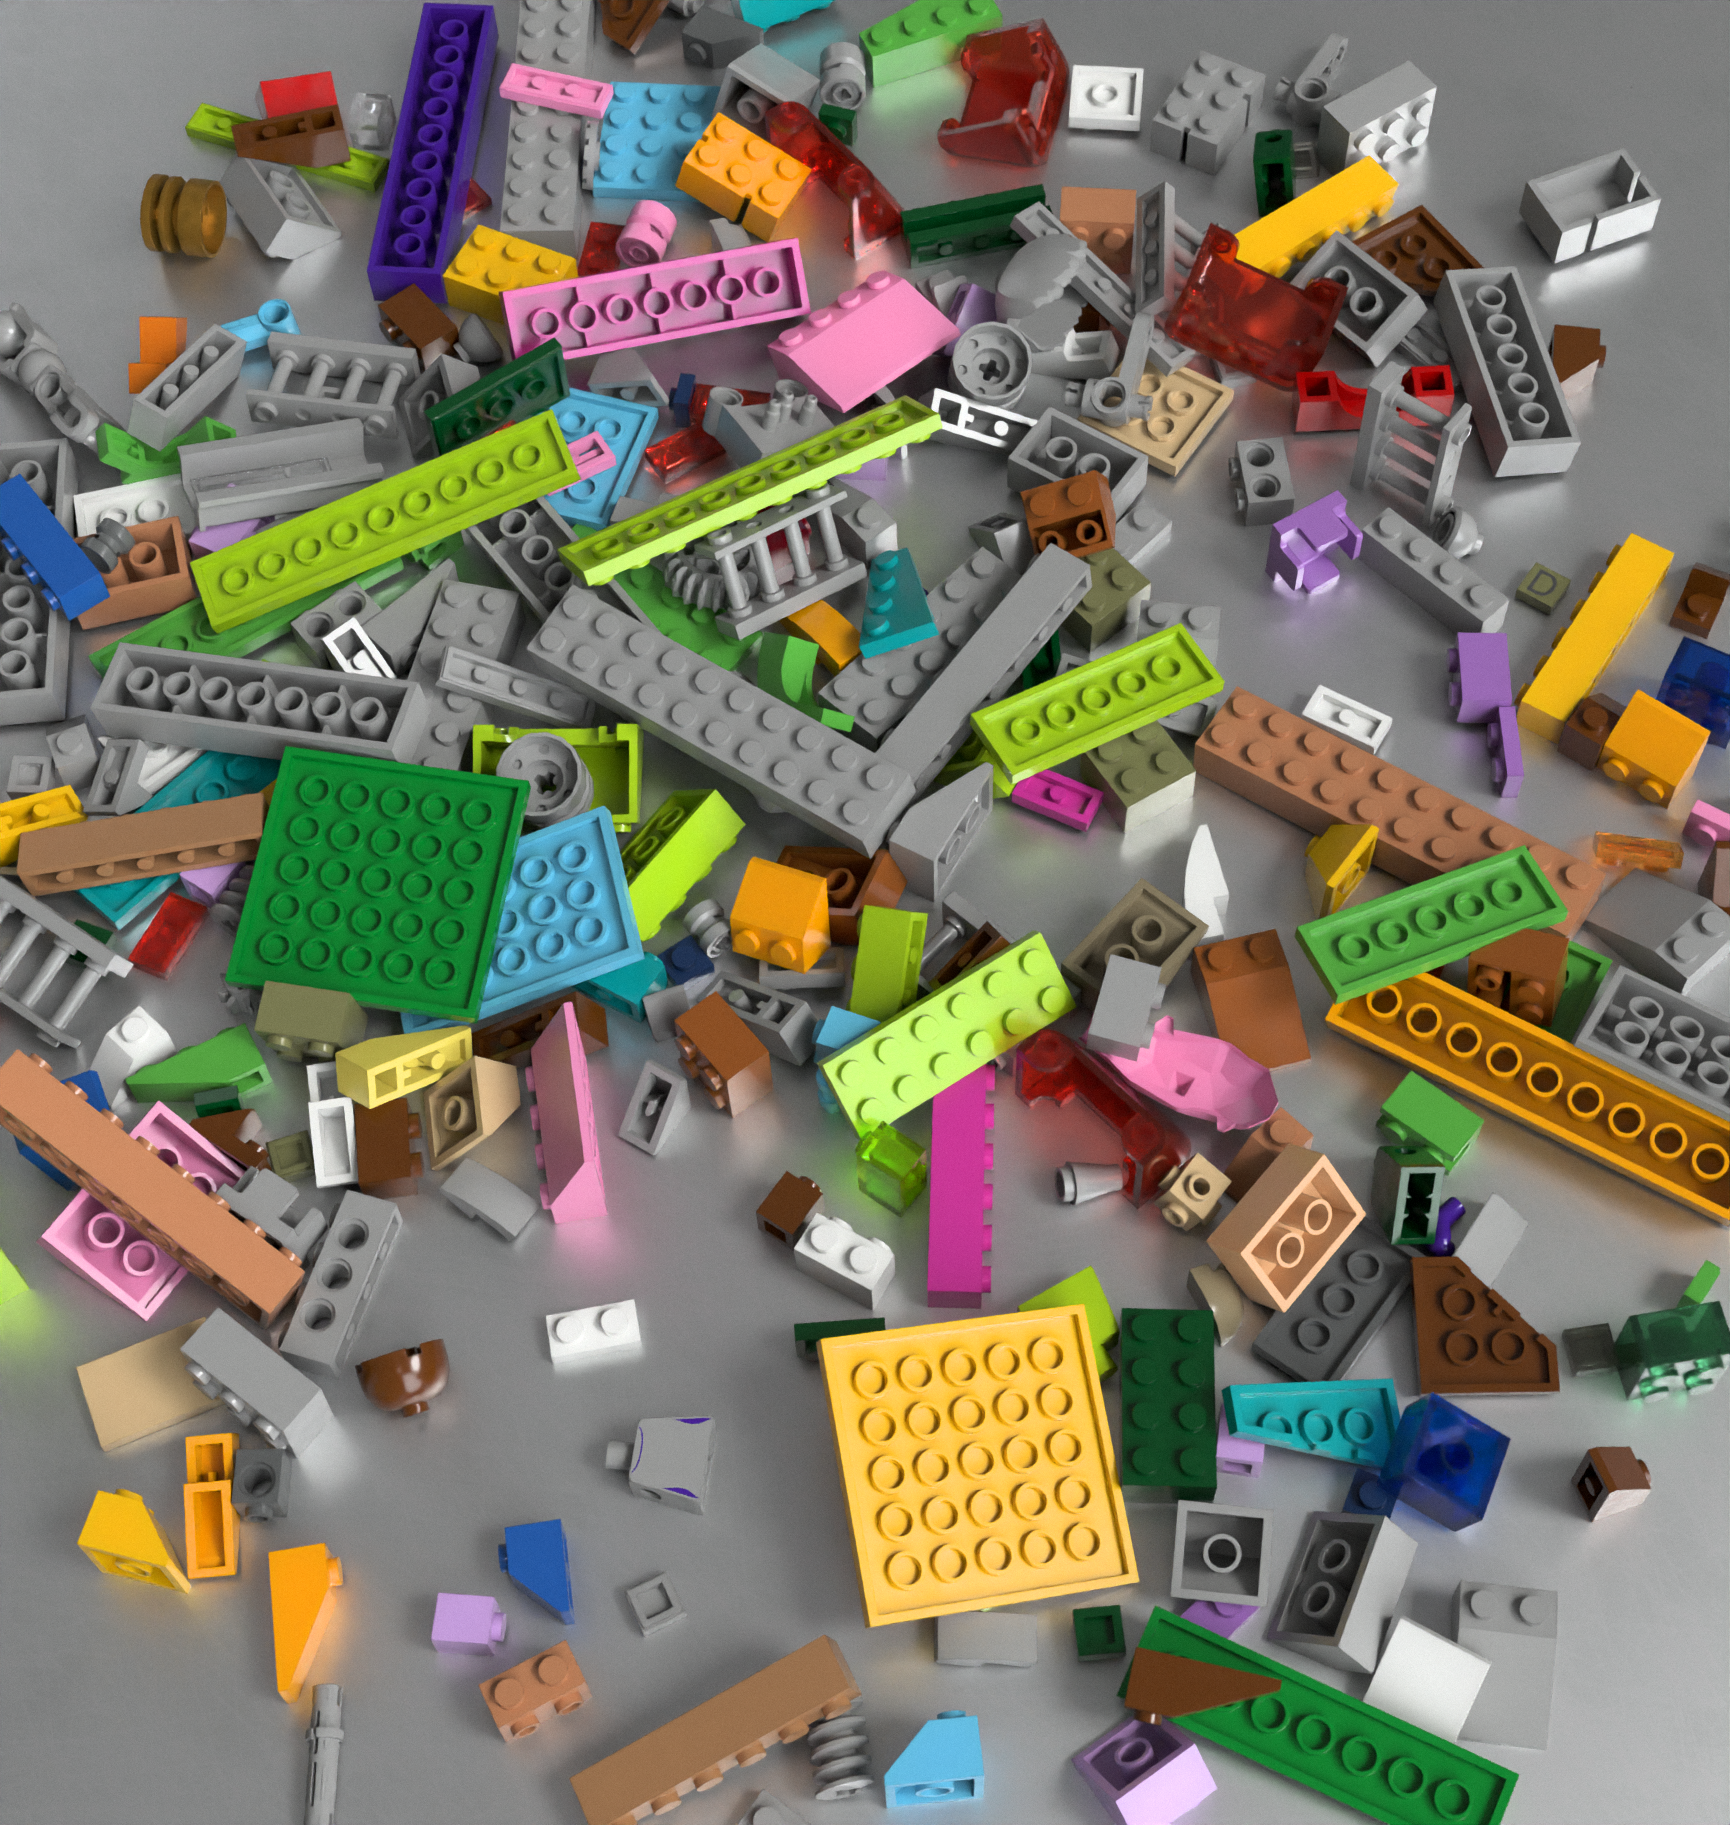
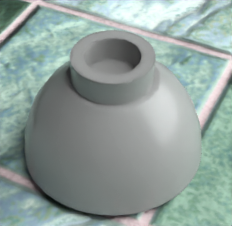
M471 313L466 317L459 330V341L453 345L464 362L468 363L471 360L481 363L492 362L503 357L502 347L479 315Z
M1455 506L1446 511L1434 530L1432 540L1458 559L1467 554L1475 556L1482 547L1484 536L1478 533L1473 517L1463 508Z

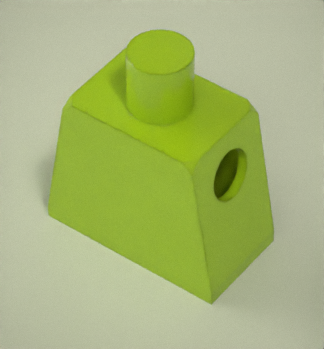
M1090 1265L1017 1306V1313L1084 1304L1099 1381L1101 1383L1113 1376L1118 1370L1108 1351L1118 1345L1120 1330L1096 1273Z

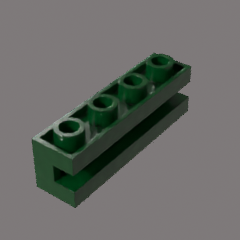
M1043 185L1021 187L900 212L901 239L910 268L915 269L1025 246L1027 242L1010 225L1015 215L1035 203L1040 202L1045 206L1046 193ZM1050 205L1045 206L1052 213Z

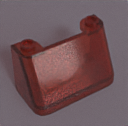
M1044 18L969 34L960 60L963 70L968 72L971 77L972 84L960 124L954 118L942 121L937 132L940 147L952 156L1029 168L1044 165L1048 159L1069 83L1067 60Z
M794 101L781 103L765 112L767 142L812 169L805 187L820 179L848 207L849 220H847L849 235L844 239V250L854 260L901 233L900 212L905 211L902 205L878 178L813 113L801 103Z
M1210 223L1174 300V304L1169 311L1164 325L1165 332L1171 339L1278 390L1293 392L1296 372H1313L1324 355L1349 287L1328 277L1313 278L1306 284L1304 289L1296 287L1237 259L1236 256L1240 247L1238 239L1230 231Z
M1046 1029L1034 1033L1017 1048L1015 1095L1029 1108L1034 1106L1036 1101L1046 1099L1054 1101L1062 1109L1077 1096L1121 1137L1122 1149L1127 1154L1123 1159L1122 1167L1129 1175L1128 1182L1123 1187L1122 1195L1137 1210L1161 1189L1157 1184L1173 1165L1179 1168L1190 1158L1191 1143L1185 1132L1142 1093L1130 1087L1106 1060L1094 1050L1086 1048L1084 1042L1059 1031Z

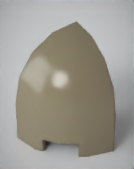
M1209 1263L1189 1270L1186 1287L1199 1310H1213L1214 1336L1222 1347L1235 1337L1242 1325L1244 1305L1238 1287L1225 1266L1220 1263L1216 1270H1212Z

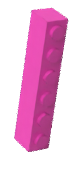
M984 1064L933 1096L927 1281L928 1308L981 1309L982 1293H991V1266H982V1251L991 1252L992 1225L983 1224V1210H992L993 1184H984V1170H993V1143H985V1130H994V1104H985L986 1090L994 1091L995 1065Z

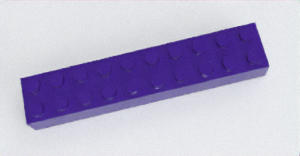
M424 3L367 266V274L374 301H386L415 283L433 303L447 304L448 298L443 274L455 259L499 39L493 5Z

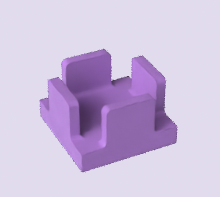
M1338 490L1272 524L1265 572L1274 582L1283 578L1293 591L1302 587L1307 594H1312L1339 579L1340 571L1326 554L1340 546L1351 560L1359 557L1363 534L1346 515L1347 500Z

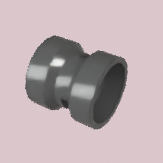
M105 518L96 527L95 536L86 538L79 547L98 571L109 574L118 565V557L128 554L135 546V540L131 533L120 523L113 519Z

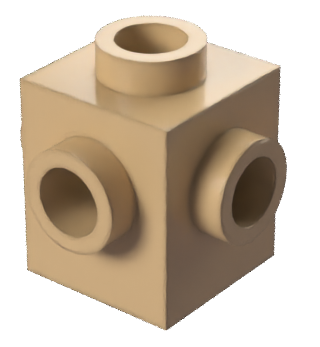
M1196 1153L1179 1168L1173 1165L1164 1174L1157 1184L1163 1190L1153 1203L1162 1210V1214L1167 1221L1175 1226L1182 1227L1187 1232L1199 1222L1206 1226L1222 1208L1218 1199L1232 1181L1202 1155Z

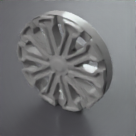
M587 120L582 189L593 190L594 172L599 169L601 143L598 141L599 122Z

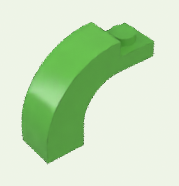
M204 416L186 433L175 437L161 451L107 423L102 424L95 431L99 461L120 469L121 480L124 484L179 474L178 446L237 437L235 429L207 416Z
M764 632L757 667L758 688L832 730L851 733L854 716L821 708L814 698L812 674L819 644L789 635Z

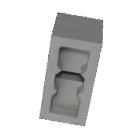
M1283 437L1236 441L1235 456L1228 459V471L1230 480H1236L1238 488L1234 490L1235 509L1237 512L1242 511L1245 527L1274 524L1293 514L1295 495Z
M354 581L345 588L335 591L328 599L313 609L300 614L290 625L298 647L318 669L332 670L320 639L352 617H355L362 627L382 610Z

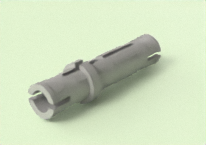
M318 1684L312 1687L311 1725L306 1730L305 1741L309 1743V1762L307 1767L304 1825H334L339 1744L344 1742V1730L340 1729L344 1687L336 1684Z

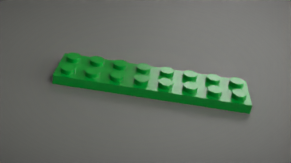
M1155 1605L1137 1647L1282 1680L1278 1693L1173 1720L1165 1718L1168 1721L1387 1825H1500L1519 1774ZM1134 1656L1116 1695L1123 1700H1126Z

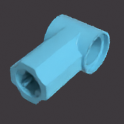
M282 299L269 300L260 307L257 314L220 326L247 341L245 352L268 345L267 341L271 332L300 335V329L288 302Z

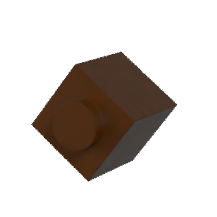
M786 1171L756 1210L758 1229L794 1251L795 1246L816 1213L822 1215L825 1211L821 1188L806 1176L797 1178Z

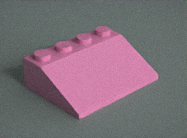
M882 270L869 275L866 281L855 289L840 294L837 300L826 308L811 313L808 319L797 327L782 332L779 338L767 345L780 380L791 379L802 383L807 387L808 395H814L819 402L845 413L961 334L959 328L904 278Z
M567 1002L562 1004L531 1048L533 1066L525 1067L528 1091H536L537 1104L530 1105L532 1126L534 1131L541 1130L542 1143L535 1144L538 1170L546 1169L547 1183L540 1184L543 1210L551 1209L555 1224L608 1216L587 1060L573 1003Z
M160 1101L150 1108L128 1134L133 1139L142 1136L151 1142L160 1152L157 1157L168 1166L172 1167L176 1163L186 1169L195 1178L193 1185L206 1195L210 1191L216 1193L224 1183L233 1188L246 1172ZM82 1188L36 1240L40 1246L66 1267L145 1322L188 1272L181 1264Z

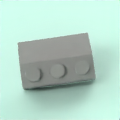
M236 153L219 181L223 186L228 204L241 217L243 226L252 233L258 242L259 249L269 257L277 258L279 256L294 260L339 239L342 235L337 224L295 165L238 157Z
M1314 1511L1266 1639L1273 1644L1336 1670L1373 1674L1419 1543L1386 1516Z

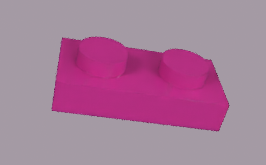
M1046 769L1019 781L1012 792V802L1087 832L1103 802L1104 792Z

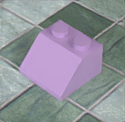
M1132 1715L1071 1759L1077 1771L1116 1825H1168L1186 1811L1198 1806L1205 1797L1217 1789L1195 1743L1165 1718L1162 1719L1161 1726L1132 1720Z

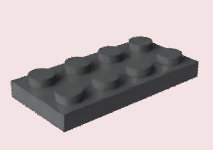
M1364 1217L1287 1311L1283 1313L1276 1310L1252 1343L1251 1350L1299 1382L1343 1380L1411 1285L1409 1260L1412 1257L1427 1256L1408 1244L1391 1245L1383 1228L1367 1217Z

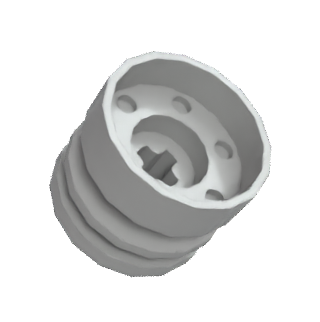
M992 321L973 326L963 333L955 345L947 378L950 392L1007 411L1015 408L1024 394L1031 374L1033 359L1029 344L1020 332L1008 324ZM986 371L993 373L990 381L982 379Z
M548 732L529 733L514 740L502 753L496 768V776L527 780L531 785L523 821L527 827L538 831L589 811L594 799V781L575 748L565 739ZM545 785L550 787L556 785L557 787L554 792L549 790L543 792L542 790Z

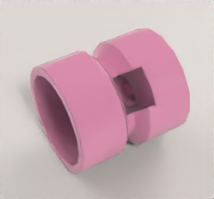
M653 200L637 202L633 206L626 221V226L622 229L616 242L615 250L618 257L630 267L661 262L666 246L676 229L677 220L675 215L669 208Z

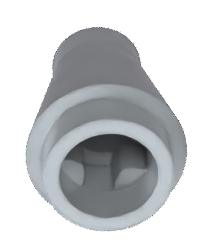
M1067 1161L1064 1166L1055 1169L1054 1180L1057 1196L1060 1202L1069 1201L1071 1205H1076L1111 1191L1121 1190L1123 1186L1122 1172L1118 1164L1104 1165Z

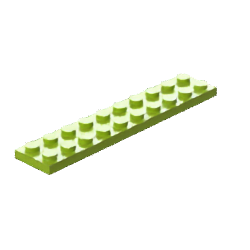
M906 395L561 547L557 549L562 564L586 585L598 586L606 584L617 573L626 569L644 567L655 556L662 553L677 552L683 549L686 543L698 537H707L710 532L722 529L723 526L734 521L749 520L757 514L758 510L770 505L776 506L787 503L792 499V495L805 489L813 490L820 488L827 483L828 479L839 474L856 472L862 467L863 463L875 458H887L895 454L897 448L908 443H920L930 438L931 433L943 428L940 415Z
M550 409L192 561L190 565L211 627L218 634L577 482L581 478L553 410Z

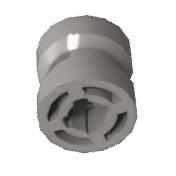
M707 899L695 905L687 913L683 921V926L693 937H699L701 949L710 958L721 956L732 948L730 919L724 917V909L715 899Z

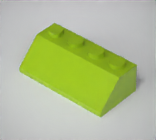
M716 789L674 790L620 851L641 942L650 940L658 933L661 928L660 922L669 912L676 910L684 903L687 898L686 892L694 883L701 881L710 873L713 861L736 843V835L746 825Z

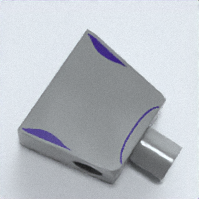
M714 1416L643 1418L638 1422L635 1443L616 1440L609 1441L606 1453V1468L630 1470L629 1486L632 1494L637 1497L693 1514L703 1515L717 1435Z

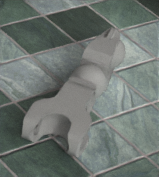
M11 303L9 311L0 312V373L21 386L27 393L36 396L38 401L51 415L49 418L64 435L77 443L83 442L99 457L95 431L102 424L107 423L125 432L127 431L66 374L63 361L56 355L58 352L57 343L37 323L31 320L23 306L18 303Z

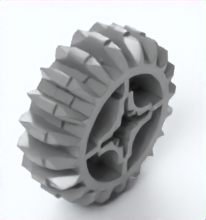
M698 537L686 543L683 549L677 552L664 553L661 570H663L662 576H664L665 586L672 589L673 597H683L684 605L697 604L698 610L708 607L714 613L718 608H724L728 611L730 601L718 560L695 551L694 545L708 539L707 537ZM751 544L733 552L746 601L757 597L763 589Z

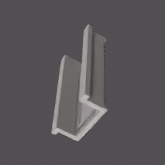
M359 418L177 447L182 488L200 532L206 531L205 526L211 527L317 509L381 482L385 478L381 463L368 464L364 455L363 425Z

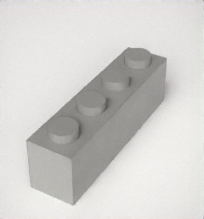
M214 323L134 398L127 433L161 451L239 376L247 341Z
M1388 507L1362 529L1363 540L1360 555L1357 558L1456 635L1458 632L1496 633L1502 627L1510 599Z

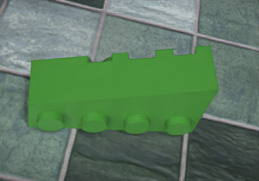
M918 0L859 33V48L865 56V74L872 87L876 88L1002 47L1003 15L994 0Z

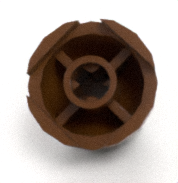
M443 1338L421 1343L419 1348L400 1349L355 1365L359 1384L365 1397L375 1407L384 1411L401 1410L403 1418L430 1410L428 1401L442 1393L448 1383L450 1372L448 1354Z

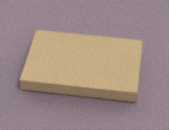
M206 1317L76 1367L99 1443L104 1452L225 1404L218 1395L214 1400L204 1395L193 1384L195 1379L184 1369L188 1362L180 1348L207 1320Z

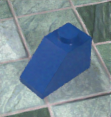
M561 1519L504 1527L506 1543L498 1544L501 1572H509L512 1582L518 1590L563 1624H575L567 1538Z

